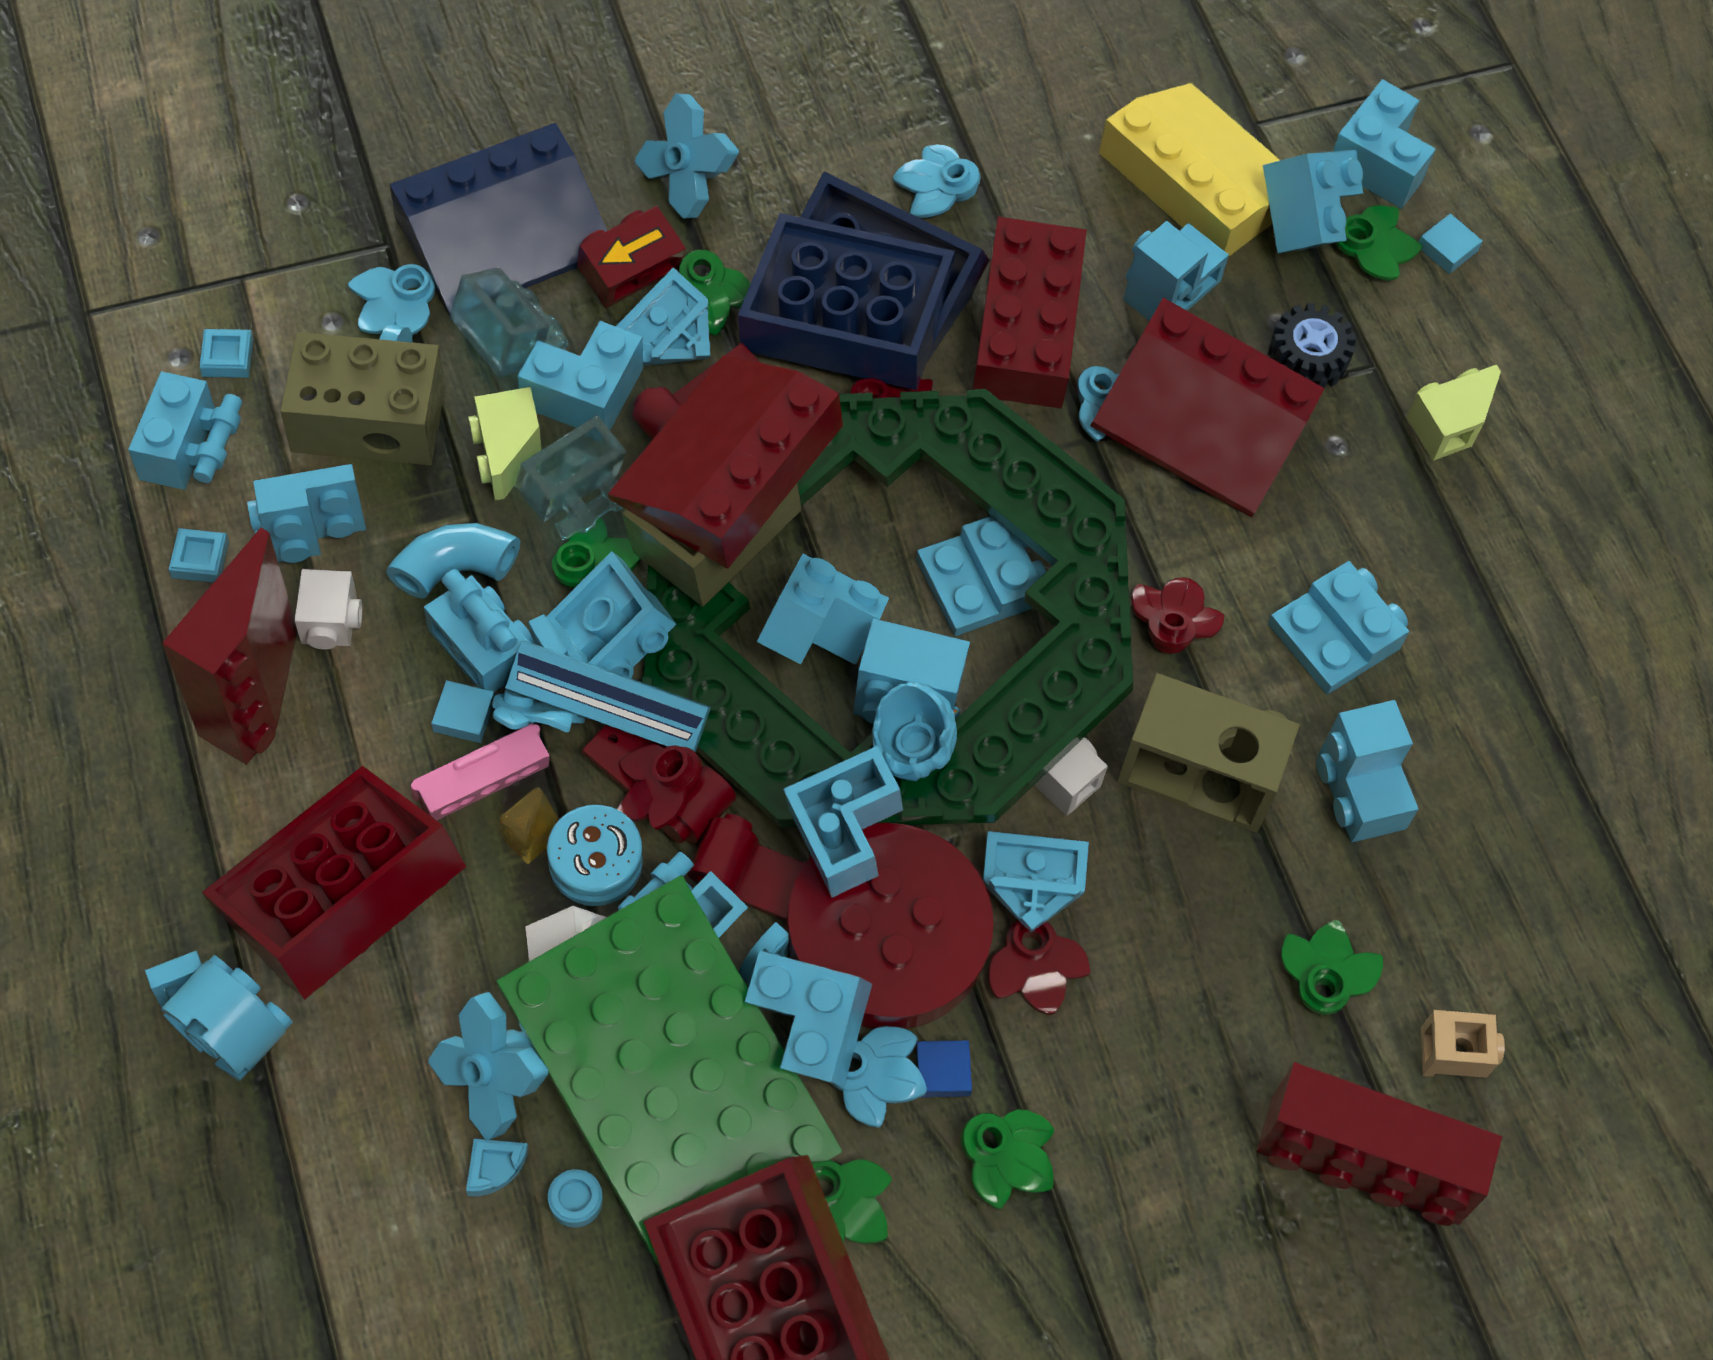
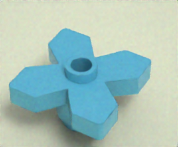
M676 93L663 112L667 141L646 140L635 158V163L649 179L669 177V203L682 218H697L709 201L706 179H712L722 172H727L738 156L739 150L725 133L703 134V108L690 94Z
M486 992L470 998L458 1015L462 1038L454 1036L441 1041L429 1057L428 1062L444 1085H468L469 1118L486 1140H491L505 1134L517 1117L513 1095L523 1097L535 1092L547 1077L549 1071L532 1049L523 1031L506 1030V1013L493 996Z

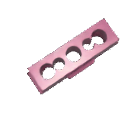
M530 724L413 780L411 784L413 800L420 801L425 812L435 820H439L549 767L550 755L540 739V726Z

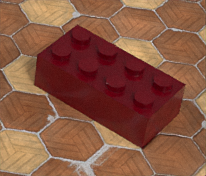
M998 216L972 390L986 389L999 400L1062 409L1070 374L1087 229Z
M1294 1062L1272 1096L1256 1152L1268 1156L1270 1163L1282 1169L1298 1170L1301 1168L1318 1174L1319 1179L1329 1186L1340 1189H1348L1351 1186L1370 1193L1371 1199L1379 1204L1389 1207L1404 1205L1422 1212V1217L1429 1222L1450 1226L1453 1223L1459 1225L1488 1196L1502 1136Z

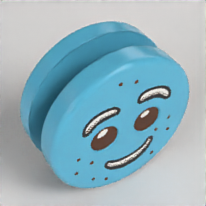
M605 805L582 806L568 812L559 819L549 835L547 856L550 875L555 886L568 899L587 906L607 905L626 896L638 882L643 866L642 841L635 824L621 811Z

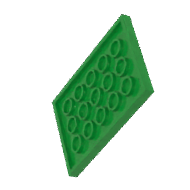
M682 875L495 982L532 1049L548 1068V1077L656 1265L660 1264L643 1221L789 1157L809 1155L813 1164L819 1161H828L843 1152L799 1075L781 1069L785 1051L760 1008L745 1002L748 988Z

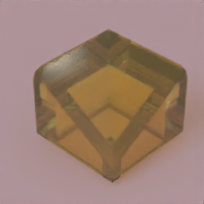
M539 787L537 789L534 788L500 817L503 840L527 864L547 848L549 835L555 824L559 821L544 792Z

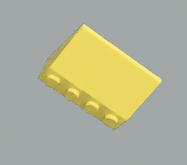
M1192 83L1138 97L1106 119L1099 154L1182 228L1189 223L1230 256L1273 224L1263 165L1280 160Z

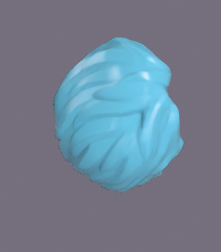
M908 682L895 686L887 695L882 697L880 704L876 708L872 729L873 747H879L893 776L909 781L925 778L933 770L941 769L949 762L956 745L957 727L954 711L949 701L930 686H924L920 682Z

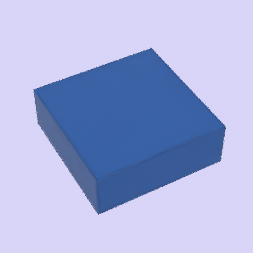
M969 1040L917 1041L916 1066L922 1074L927 1087V1092L922 1097H970L972 1082Z

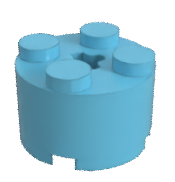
M215 955L208 961H205L161 1008V1011L165 1013L164 1017L190 1044L199 1052L204 1051L216 1060L220 1057L215 1065L238 1081H241L293 1023L290 1017L274 1003L269 1001L266 1005L256 996L261 988L250 976L239 968L233 971Z

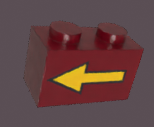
M655 206L645 212L637 210L630 213L619 225L606 232L604 230H597L589 234L579 245L577 267L606 309L660 281L672 268L679 271L680 263L685 256L686 247L659 207Z

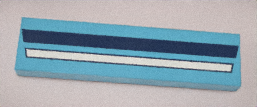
M528 641L520 642L505 687L514 692L668 747L673 745L688 747L694 752L697 750L711 709L710 706Z

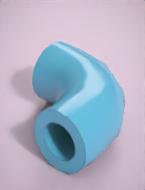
M479 523L444 525L416 537L393 559L386 573L397 587L416 598H426L434 586L442 580L443 576L453 569L478 572L496 581H500L508 574L518 556L520 539L506 531Z

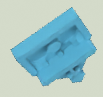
M674 268L616 326L643 336L644 366L710 358L708 299Z
M988 831L983 882L986 888L1032 932L1084 894L1089 842Z

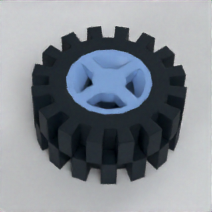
M1307 303L1303 312L1300 305L1292 307L1290 314L1286 311L1281 315L1280 321L1277 322L1268 354H1271L1270 358L1321 387L1325 388L1327 383L1332 387L1338 383L1339 378L1342 379L1345 375L1355 350L1356 335L1350 334L1352 325L1349 321L1341 324L1343 315L1338 311L1333 316H1330L1328 314L1330 307L1322 305L1320 311H1315V303Z

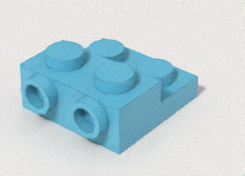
M352 464L253 481L256 500L247 501L252 529L256 533L260 528H263L270 533L278 562L297 563L308 557L321 555L318 538L329 536L342 538L351 535L353 532L366 530Z
M993 516L962 526L960 536L917 550L916 561L954 637L1032 609L1025 602V591L1046 573L1045 567L1040 560L1031 562L1025 550L1028 545Z
M612 551L548 615L570 657L629 678L633 677V667L647 653L658 652L666 645L668 632L676 625L656 596L642 586L625 561Z
M1350 561L1313 582L1308 593L1271 614L1268 621L1271 629L1326 695L1400 650L1410 632L1406 628L1408 620L1404 611L1394 603L1387 606L1376 593L1378 586L1374 576L1365 568L1357 570Z

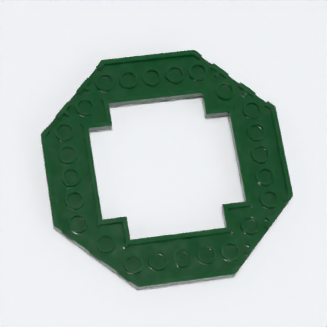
M986 389L967 390V395L939 396V391L901 392V397L873 398L872 393L839 394L843 427L798 481L801 506L853 460L888 487L922 458L1052 565L1045 574L1025 591V602L1055 627L955 719L957 741L949 762L943 768L935 769L927 777L920 778L917 781H909L893 776L900 789L903 811L877 822L905 825L995 823L1133 691L1125 499ZM648 565L647 590L656 596L676 625L668 632V641L661 650L645 655L642 682L710 706L711 709L696 751L780 828L797 827L789 811L784 789L873 748L872 733L850 753L720 637L751 609L749 599L728 582L702 607Z

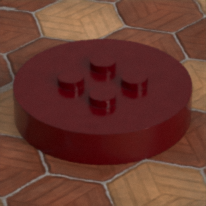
M875 823L862 829L875 855L879 876L831 897L812 856L808 858L801 868L791 891L786 915L785 931L789 934L788 955L790 959L861 977L872 983L861 1023L862 1027L875 1029L889 1026L910 1029L941 1018L960 1004L972 990L986 962L992 943L994 922L992 905L986 886L978 871L965 855L951 843L938 835L915 826L897 823Z

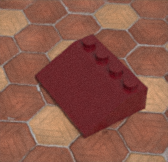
M1163 297L1090 426L1246 515L1253 517L1308 422L1325 388Z
M723 355L607 494L608 499L728 569L843 427L839 393L797 370Z
M260 528L162 642L198 736L245 765L250 762L256 753H263L275 737L297 636L295 619L270 533L263 528Z
M361 766L202 893L277 976L305 1000L318 988L324 986L329 979L357 956L364 953L391 928L404 920L430 896L444 887L452 878L465 869L466 865L441 823L370 770Z
M809 1155L789 1157L643 1221L696 1360H890Z

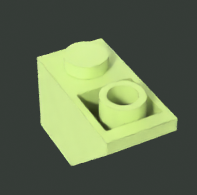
M1497 364L1480 371L1476 368L1467 370L1452 381L1443 384L1431 383L1416 393L1406 418L1432 461L1473 446L1485 422L1501 373Z
M530 387L474 397L477 415L468 417L473 444H483L485 455L477 456L482 484L491 483L495 500L504 499L542 451L540 428Z

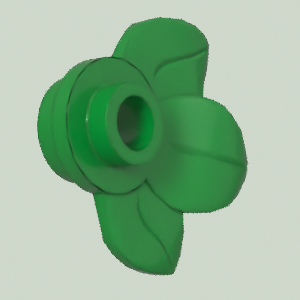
M1386 205L1371 206L1366 208L1361 215L1356 214L1347 217L1345 226L1347 241L1336 243L1343 253L1356 258L1363 271L1382 280L1398 279L1400 273L1398 265L1409 262L1422 249V244L1395 227L1399 218V209Z
M695 250L688 253L682 259L679 273L708 299L709 334L717 336L727 321L730 307L741 309L750 283L741 272L724 267L721 259L715 253L708 250ZM698 265H705L710 269V273L706 276H698L693 269Z
M596 518L579 524L571 531L569 542L563 544L553 557L552 571L560 583L576 587L611 551L622 558L631 571L639 564L641 558L633 553L629 539L607 537V528L603 519Z
M1333 920L1318 929L1310 942L1297 935L1287 934L1281 949V959L1285 970L1299 983L1298 992L1300 999L1308 1009L1322 1015L1337 1013L1346 1005L1349 997L1369 993L1376 986L1383 969V956L1381 954L1372 952L1353 954L1350 940L1339 920ZM1324 985L1328 987L1331 991V997L1326 998L1319 995L1315 990V986Z
M1018 1109L1006 1114L1002 1118L992 1113H982L974 1116L965 1124L961 1134V1145L967 1158L973 1162L971 1182L978 1196L995 1209H1001L1007 1202L1012 1188L1028 1193H1041L1053 1188V1168L1047 1154L1041 1149L1054 1133V1128L1048 1120L1034 1112ZM985 1130L993 1133L996 1139L994 1148H989L984 1144L982 1135Z
M857 1159L841 1166L831 1160L813 1163L812 1165L818 1180H825L833 1187L832 1193L825 1196L842 1241L844 1242V1239H847L850 1242L859 1244H875L885 1241L888 1237L886 1216L875 1198L888 1188L892 1177L876 1163L864 1159Z

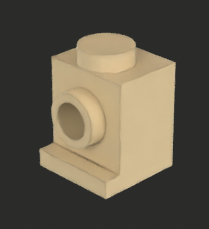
M1433 1010L1421 1026L1423 1076L1433 1077L1435 1074L1487 1078L1498 1064L1500 1065L1503 1061L1504 1037L1502 1033H1497L1496 1015ZM1456 1045L1464 1047L1467 1052L1456 1051Z

